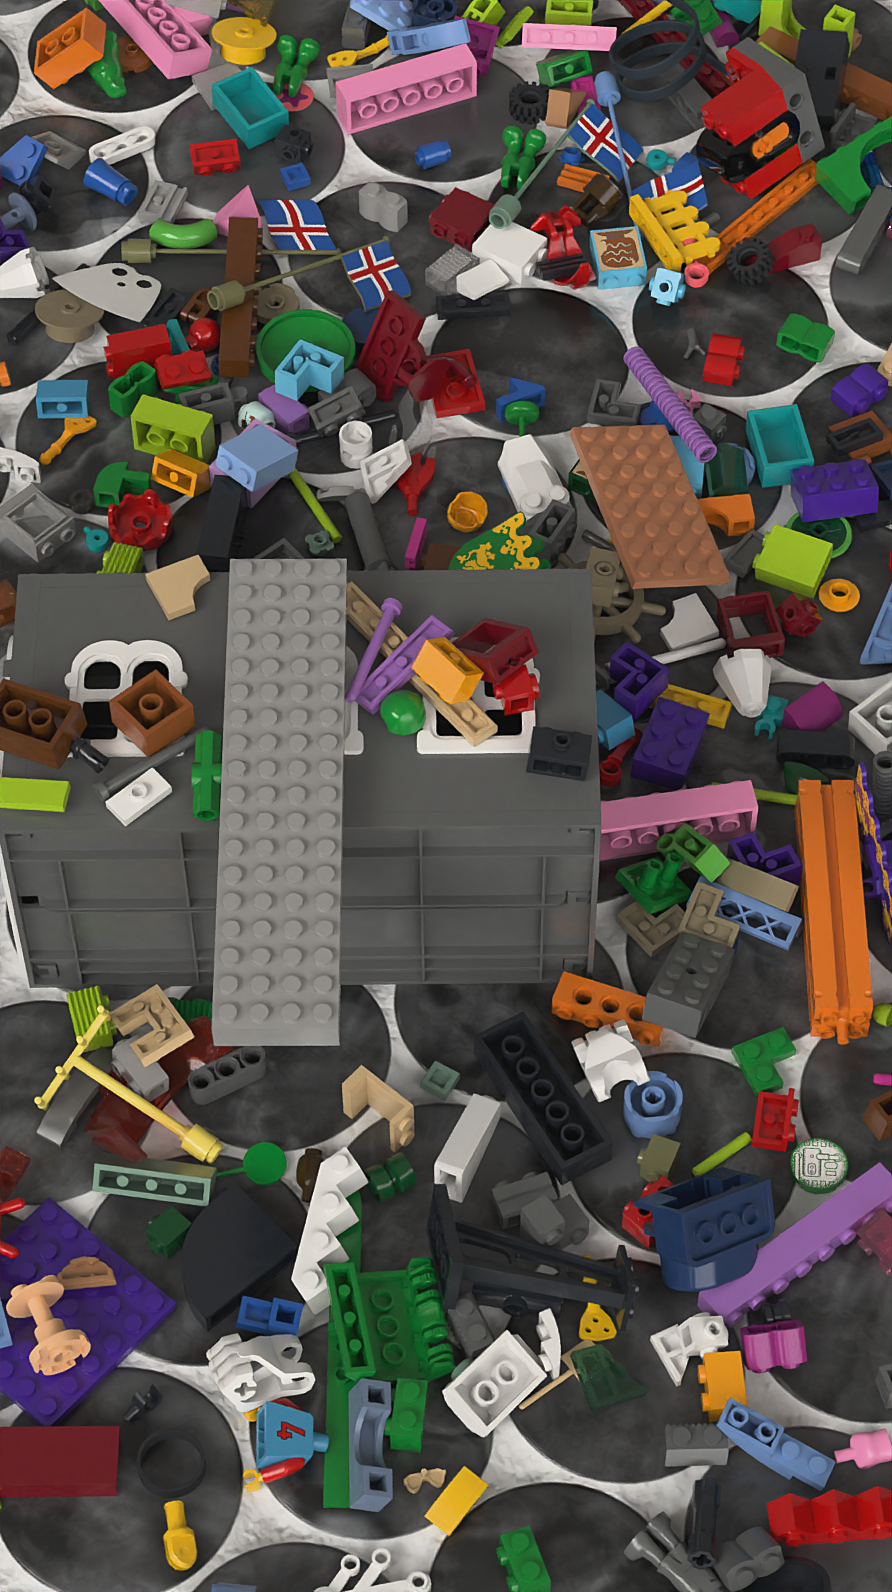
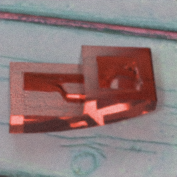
M8 1146L0 1152V1203L5 1202L31 1161V1158Z

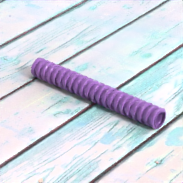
M637 346L630 348L624 355L625 364L666 419H668L696 459L701 463L712 460L717 453V448L712 440L709 439L708 435H706L705 431L688 411L663 375L657 370L644 350Z

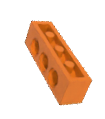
M563 971L552 998V1013L558 1017L581 1022L590 1028H601L604 1025L610 1024L612 1029L615 1022L624 1019L633 1039L643 1045H654L657 1047L660 1046L666 1031L665 1027L644 1020H632L635 1018L642 1019L646 997ZM584 1001L588 1004H580L579 1002ZM606 1010H613L615 1012L608 1013Z

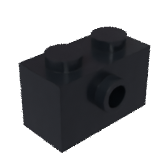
M533 726L526 772L585 781L590 761L592 735L555 730L550 727Z

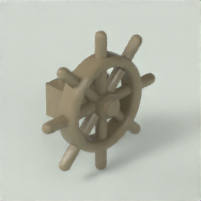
M591 547L588 561L576 564L566 553L558 555L559 562L566 569H591L594 642L596 635H611L623 631L633 643H639L641 636L632 625L636 623L641 612L659 616L665 614L666 609L664 606L644 602L643 588L632 589L623 565L620 564L617 552L611 549L605 550ZM627 592L631 599L618 595ZM614 606L626 608L627 610L620 613ZM606 612L609 617H600V615Z

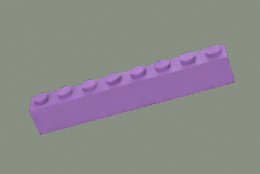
M879 1162L760 1248L755 1265L747 1275L720 1287L699 1292L697 1306L703 1313H710V1316H722L726 1328L728 1326L730 1328L735 1327L751 1309L756 1311L761 1308V1303L766 1302L767 1298L773 1293L780 1294L795 1277L801 1278L811 1270L814 1263L819 1260L825 1261L834 1253L835 1248L842 1243L844 1245L850 1243L862 1228L868 1229L872 1227L884 1212H892V1174Z

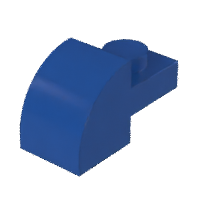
M243 1296L236 1328L261 1333L264 1336L297 1335L303 1304L275 1297L273 1302Z

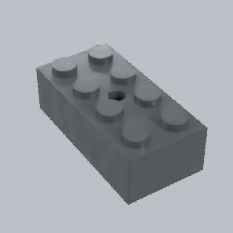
M681 932L647 992L641 1020L696 1038L729 976L735 949L721 943L700 938L695 934Z

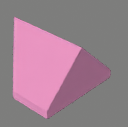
M249 185L218 211L213 220L218 234L228 236L229 217L258 218V228L263 227Z

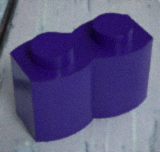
M865 363L854 370L850 376L840 380L832 388L830 400L851 417L863 414L868 410L870 404L881 401L887 395L889 380L871 365Z

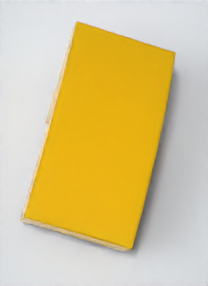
M464 1466L435 1501L425 1517L450 1536L489 1485Z

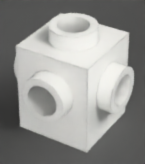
M707 1312L699 1313L688 1318L677 1327L683 1356L700 1355L701 1359H703L704 1353L719 1352L729 1345L728 1330L724 1326L722 1316H710V1313Z

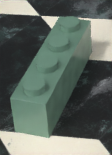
M102 1152L94 1164L92 1191L207 1206L215 1195L217 1167Z

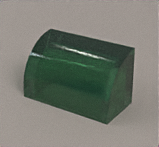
M724 442L717 444L715 457L705 462L709 497L749 494L744 451Z

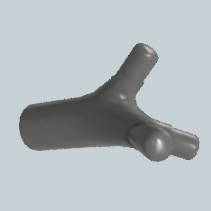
M688 329L689 346L684 358L688 359L695 350L705 356L707 352L699 343L696 329Z

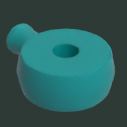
M659 149L650 151L646 157L647 166L656 171L664 169L667 165L675 166L676 158H668L666 152Z
M90 526L84 527L83 533L87 535L86 545L90 551L99 553L109 547L110 538L106 531L102 529L92 530Z

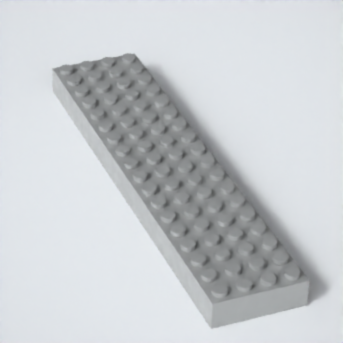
M230 559L212 1006L214 1046H339L347 559Z

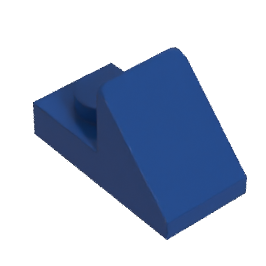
M509 378V394L496 399V417L500 423L506 421L504 410L510 403L529 401L535 403L539 408L545 406L544 386L516 378Z

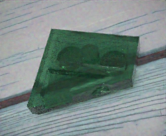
M601 1344L573 1351L570 1355L591 1412L643 1397L648 1392L643 1384L638 1385L627 1374L628 1370L620 1362L615 1361L611 1357V1353Z

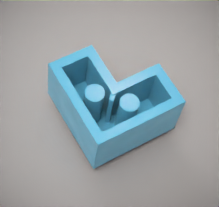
M300 339L275 370V392L298 401L309 385L332 394L344 379V357Z

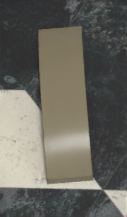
M727 858L730 864L713 882L789 912L799 886Z

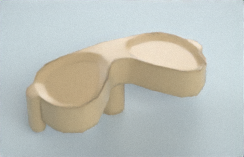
M436 1468L427 1471L422 1469L419 1473L409 1474L403 1479V1484L413 1494L419 1491L424 1481H428L436 1488H442L445 1484L446 1470Z

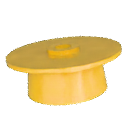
M233 17L217 22L212 28V37L221 44L220 55L225 60L240 65H251L265 59L266 47L275 42L276 31L271 25L258 19Z

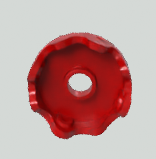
M152 489L145 490L142 495L128 493L118 506L111 503L108 508L109 532L112 539L118 544L136 546L137 548L141 547L143 552L161 546L171 535L173 518L170 505L163 504L157 493ZM140 522L147 524L145 527L138 528L135 526L137 523Z

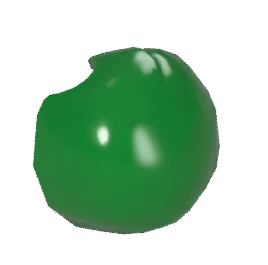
M407 689L393 691L381 702V719L392 734L403 736L413 734L424 726L426 710L424 702L418 694Z

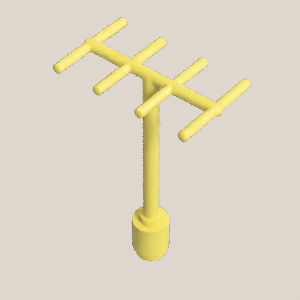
M102 1005L98 1006V1016L85 1035L76 1038L78 1045L63 1067H56L55 1071L58 1074L43 1096L34 1099L35 1103L40 1109L48 1111L50 1107L48 1102L63 1080L68 1081L70 1078L68 1073L75 1066L178 1135L179 1140L182 1141L181 1149L202 1163L206 1161L212 1164L224 1147L219 1142L218 1137L197 1123L193 1127L189 1125L187 1127L81 1057L84 1050L89 1051L91 1049L89 1043L103 1022L111 1020L108 1009H105Z

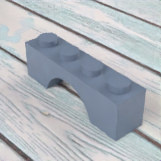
M362 1378L348 1392L350 1508L379 1512L393 1499L392 1469L386 1467L382 1454L386 1418L389 1417L391 1412V1382Z

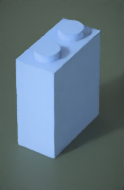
M261 424L219 445L215 466L251 492H254L293 472L298 450Z

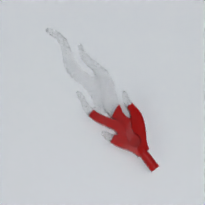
M407 390L399 404L398 411L403 425L401 440L403 439L408 444L412 464L394 484L404 495L405 501H407V514L415 516L417 515V501L420 500L422 493L430 485L435 475L436 447L431 446L427 453L426 463L424 466H421L422 456L433 436V422L427 408V400L420 402L421 421L419 424L417 423L413 414L415 401L409 390ZM395 424L392 426L389 446L397 442V426Z

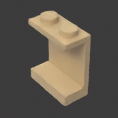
M361 1065L342 1083L343 1111L353 1119L368 1104L389 1120L391 1150L395 1153L402 1146L406 1147L414 1138V1105Z

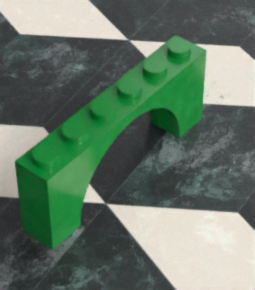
M892 116L883 122H878L871 130L859 134L852 142L846 146H840L835 153L828 157H823L816 164L815 180L850 216L863 209L870 198L871 189L862 177L860 165L866 155L874 148L892 142Z

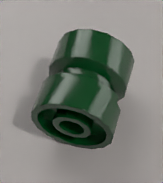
M402 1152L386 1158L384 1166L374 1164L363 1170L369 1182L367 1187L379 1204L395 1197L396 1190L403 1193L417 1186L415 1173Z

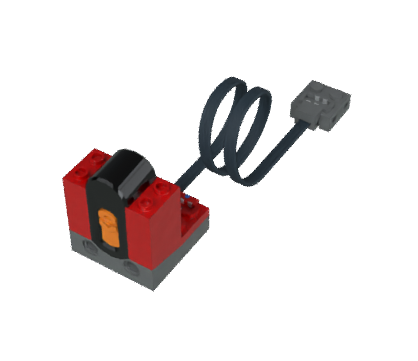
M682 0L666 1L689 15L694 20L693 25L678 20H659L645 23L620 35L610 47L609 58L616 71L619 88L627 97L636 101H655L675 93L695 77L704 61L728 76L730 83L733 85L701 106L702 121L706 129L701 132L697 140L696 156L701 164L719 175L724 184L731 185L739 194H743L749 199L760 194L825 148L805 73L749 37L726 52L728 61L726 64L722 63L707 53L704 37L700 32L697 14L690 5ZM662 31H679L690 34L685 42H666L646 47L630 55L621 64L615 60L616 55L625 45L642 36ZM697 39L700 42V48L695 46ZM673 53L654 65L644 68H632L651 57ZM687 54L697 56L684 73L659 88L641 91L629 88L622 82L624 77L635 80L655 77L677 65Z

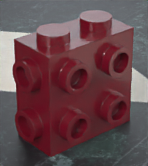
M455 187L449 195L447 194L443 198L441 205L431 212L429 216L430 234L472 252L474 242L491 224L489 222V213L495 204Z

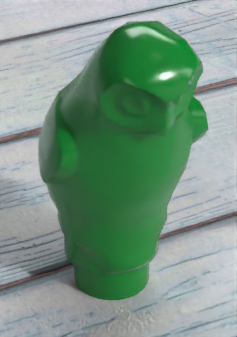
M106 31L103 57L99 61L87 66L86 70L108 97L118 99L125 96L127 91L124 85L123 67L119 58L120 47L117 43V34L112 31Z

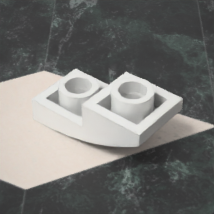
M0 447L1 472H14L16 481L41 483L40 465L36 460L20 452Z
M549 1308L539 1313V1325L536 1326L538 1336L542 1341L538 1361L542 1370L549 1372L552 1379L555 1380L559 1377L561 1345L558 1327Z

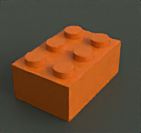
M86 7L37 41L34 74L51 88L55 89L59 85L67 83L77 73L83 72L93 62L99 61L104 54L106 23Z

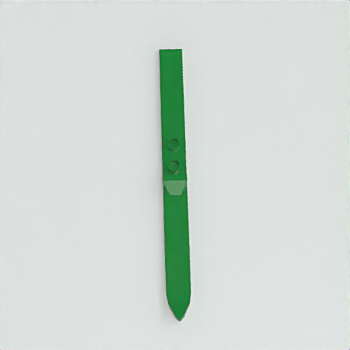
M357 1190L345 1199L352 1207L359 1221L337 1235L336 1239L349 1258L345 1263L354 1262L356 1273H360L362 1204L359 1190ZM329 1305L325 1428L329 1442L324 1461L323 1508H350L348 1392L358 1382L346 1377L344 1374L331 1305Z

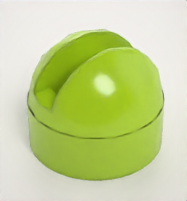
M880 1003L875 1006L872 1011L874 1021L879 1025L889 1027L892 1024V1005Z

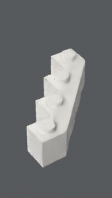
M346 1146L320 1165L291 1278L314 1315L331 1305L323 1268L324 1264L345 1263L349 1260L336 1236L358 1222L359 1219L345 1198L369 1183Z

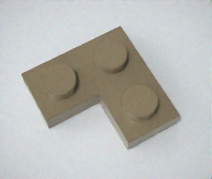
M697 882L679 926L678 935L681 932L695 934L700 938L733 948L740 931V925L716 917L724 891Z
M635 901L616 914V922L652 958L678 939V929L685 912L676 904L657 918H654L638 901Z

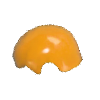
M472 491L458 493L448 507V522L456 530L463 533L477 531L487 517V502L481 495Z

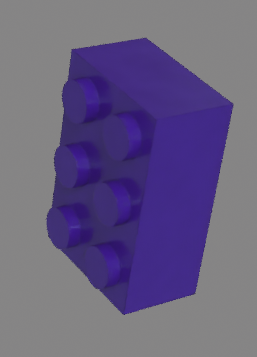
M854 459L849 462L826 463L825 465L802 466L791 469V497L802 522L878 512L879 486L866 459Z
M659 696L633 757L630 776L673 790L683 789L707 731L710 713Z

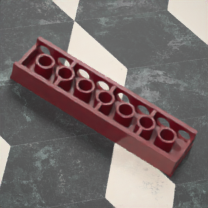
M120 1426L0 1427V1497L118 1496Z

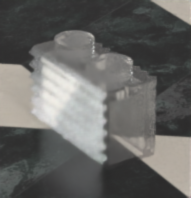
M456 244L448 252L446 251L439 260H436L429 268H426L425 284L441 296L459 293L457 292V276L479 265L480 258L459 244Z

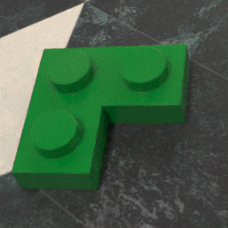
M784 1027L733 1046L731 1053L758 1098L759 1091L771 1093L783 1088L784 1082L774 1063L794 1056L796 1048Z

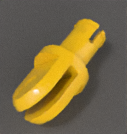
M178 1500L171 1501L164 1505L168 1531L163 1535L165 1553L169 1565L175 1570L183 1571L189 1569L197 1559L195 1534L193 1529L186 1525L184 1502Z

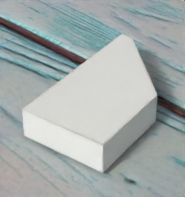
M678 1324L660 1331L650 1338L676 1387L681 1385L690 1356H683L677 1329Z

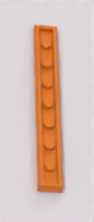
M808 159L716 236L720 240V249L715 252V256L709 258L706 255L697 258V263L705 265L710 275L728 260V253L732 254L730 251L731 247L737 248L735 243L738 241L740 244L744 243V238L750 241L751 237L759 234L818 184L815 180L817 163L812 159Z

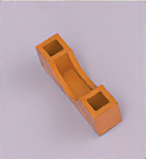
M750 494L697 499L707 523L721 528L727 536L746 535L751 528L754 530L755 515Z

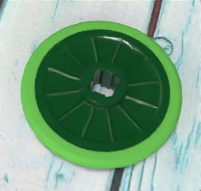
M797 512L786 524L788 529L832 543L833 556L831 559L844 553L852 541V529L844 517L802 522Z

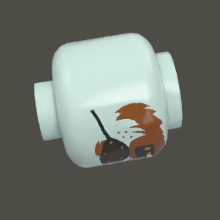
M258 401L243 405L238 412V425L242 430L255 418L272 428L275 427L273 412Z

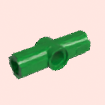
M202 731V733L196 735L195 763H192L194 818L200 819L202 822H211L216 818H220L221 734H217L214 731Z

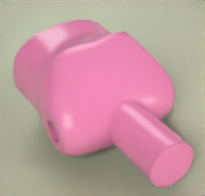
M881 1429L874 1432H862L852 1435L850 1438V1448L833 1451L836 1464L854 1459L860 1469H868L879 1463L892 1461V1446L886 1429Z

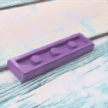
M431 615L365 679L356 702L374 715L380 709L381 702L387 695L393 691H398L416 674L411 667L425 641L439 637H446L450 640L454 636L453 630Z

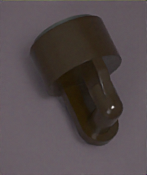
M597 173L583 188L584 193L570 208L578 213L584 226L590 227L595 222L605 218L623 199V194L609 178L601 173ZM591 200L596 206L587 214L582 208Z

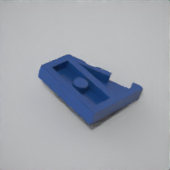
M25 135L0 157L1 176L19 186L26 180L30 181L35 177L49 146Z

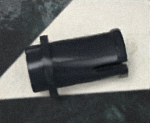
M78 738L70 748L73 758L76 760L80 758L94 769L96 773L102 772L103 768L100 765L102 764L106 767L109 763V758L90 745L91 741L89 739Z

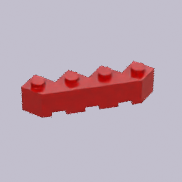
M876 1486L856 1496L834 1489L811 1500L789 1493L767 1503L771 1537L774 1540L785 1543L789 1547L892 1537V1490L881 1486Z

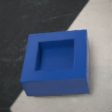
M302 162L280 169V176L288 191L311 185L310 176Z

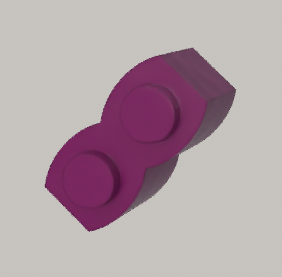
M784 1320L771 1324H757L740 1328L743 1362L747 1370H752L754 1373H765L770 1371L771 1367L777 1365L785 1369H793L799 1367L800 1363L807 1361L804 1326L800 1320Z

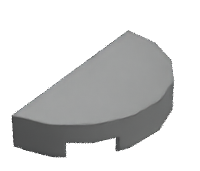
M331 486L329 490L319 489L316 492V499L318 501H345L346 497L354 492L366 493V490L364 488L354 489L353 486Z

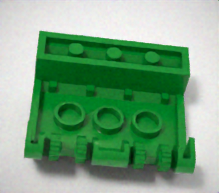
M411 1258L406 1270L356 1273L354 1262L324 1264L323 1268L346 1377L356 1382L365 1378L391 1382V1386H397L398 1377L427 1380L430 1382L454 1371L456 1364L454 1356L451 1354L453 1351L450 1344L444 1343L432 1348L429 1347L449 1336L442 1301L439 1300L441 1299L440 1291L432 1289L418 1294V1292L437 1282L432 1258Z

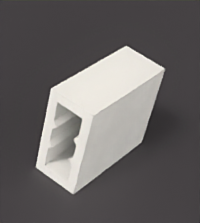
M514 222L503 229H497L490 224L472 245V262L479 265L491 259L508 279L522 285L528 277L530 278L534 274L536 269L535 262L546 260L548 253L547 238Z

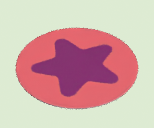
M302 83L297 95L294 98L289 97V84H285L282 94L280 96L276 95V97L288 111H299L312 103L314 94L310 87Z

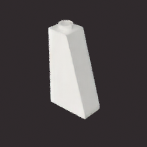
M473 1094L434 1165L435 1184H446L449 1199L463 1202L501 1117V1103L490 1096Z

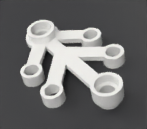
M380 1548L373 1552L371 1565L354 1589L345 1592H431V1579L425 1572L415 1571L405 1580L372 1586L381 1572L386 1570L391 1564L389 1551ZM352 1554L344 1556L341 1560V1569L328 1587H320L314 1592H341L349 1578L357 1575L360 1571L358 1557ZM378 1556H385L387 1561L378 1563L376 1558ZM354 1562L356 1567L354 1569H347L345 1564ZM422 1579L424 1584L417 1587L413 1585V1581Z

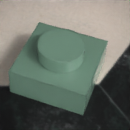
M435 1061L420 1082V1087L446 1100L460 1080V1073Z

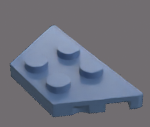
M892 583L861 655L860 664L892 663Z

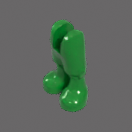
M282 35L277 41V50L282 60L275 69L273 92L275 95L280 96L284 85L289 84V97L294 98L300 90L304 79L308 76L307 67L317 58L320 46L315 40L305 38L300 43L298 54L296 40L292 36ZM297 54H298L297 64L294 65V66H292V64H293V62H294V60H295V58H296V56H297Z
M507 126L502 134L503 143L507 147V154L501 161V186L508 188L511 176H517V189L519 190L535 168L534 158L544 148L547 138L541 130H529L525 138L524 154L519 158L518 155L524 141L523 132L516 126Z

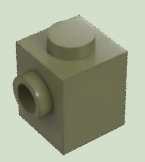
M653 1134L648 1147H642L637 1159V1164L641 1165L640 1177L645 1178L648 1182H656L663 1175L670 1180L679 1159L681 1143Z

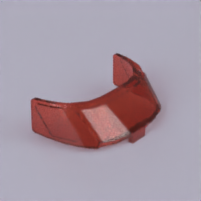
M207 1016L187 1022L186 1024L191 1029L194 1038L157 1061L169 1077V1090L150 1101L151 1104L160 1110H163L174 1095L185 1085L193 1070L214 1061L234 1048V1046H214L212 1021ZM114 1071L109 1074V1076L127 1087L128 1082L123 1076L118 1077ZM101 1084L98 1089L105 1097L92 1113L87 1125L84 1127V1132L93 1138L92 1142L128 1162L145 1161L148 1156L138 1144L155 1120Z

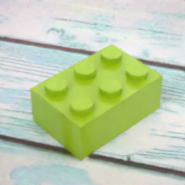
M142 395L130 416L134 449L159 455L169 449H173L207 464L216 448L213 414L188 408L181 404H174L157 397Z

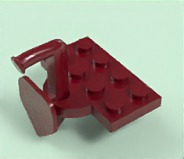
M394 290L386 292L355 367L376 385V396L384 403L390 402L399 385L408 387L414 401H427L436 395L447 371L454 373L463 382L465 388L473 387L477 381L476 377L471 375L453 358L437 357L427 359L425 350L418 341L426 318Z

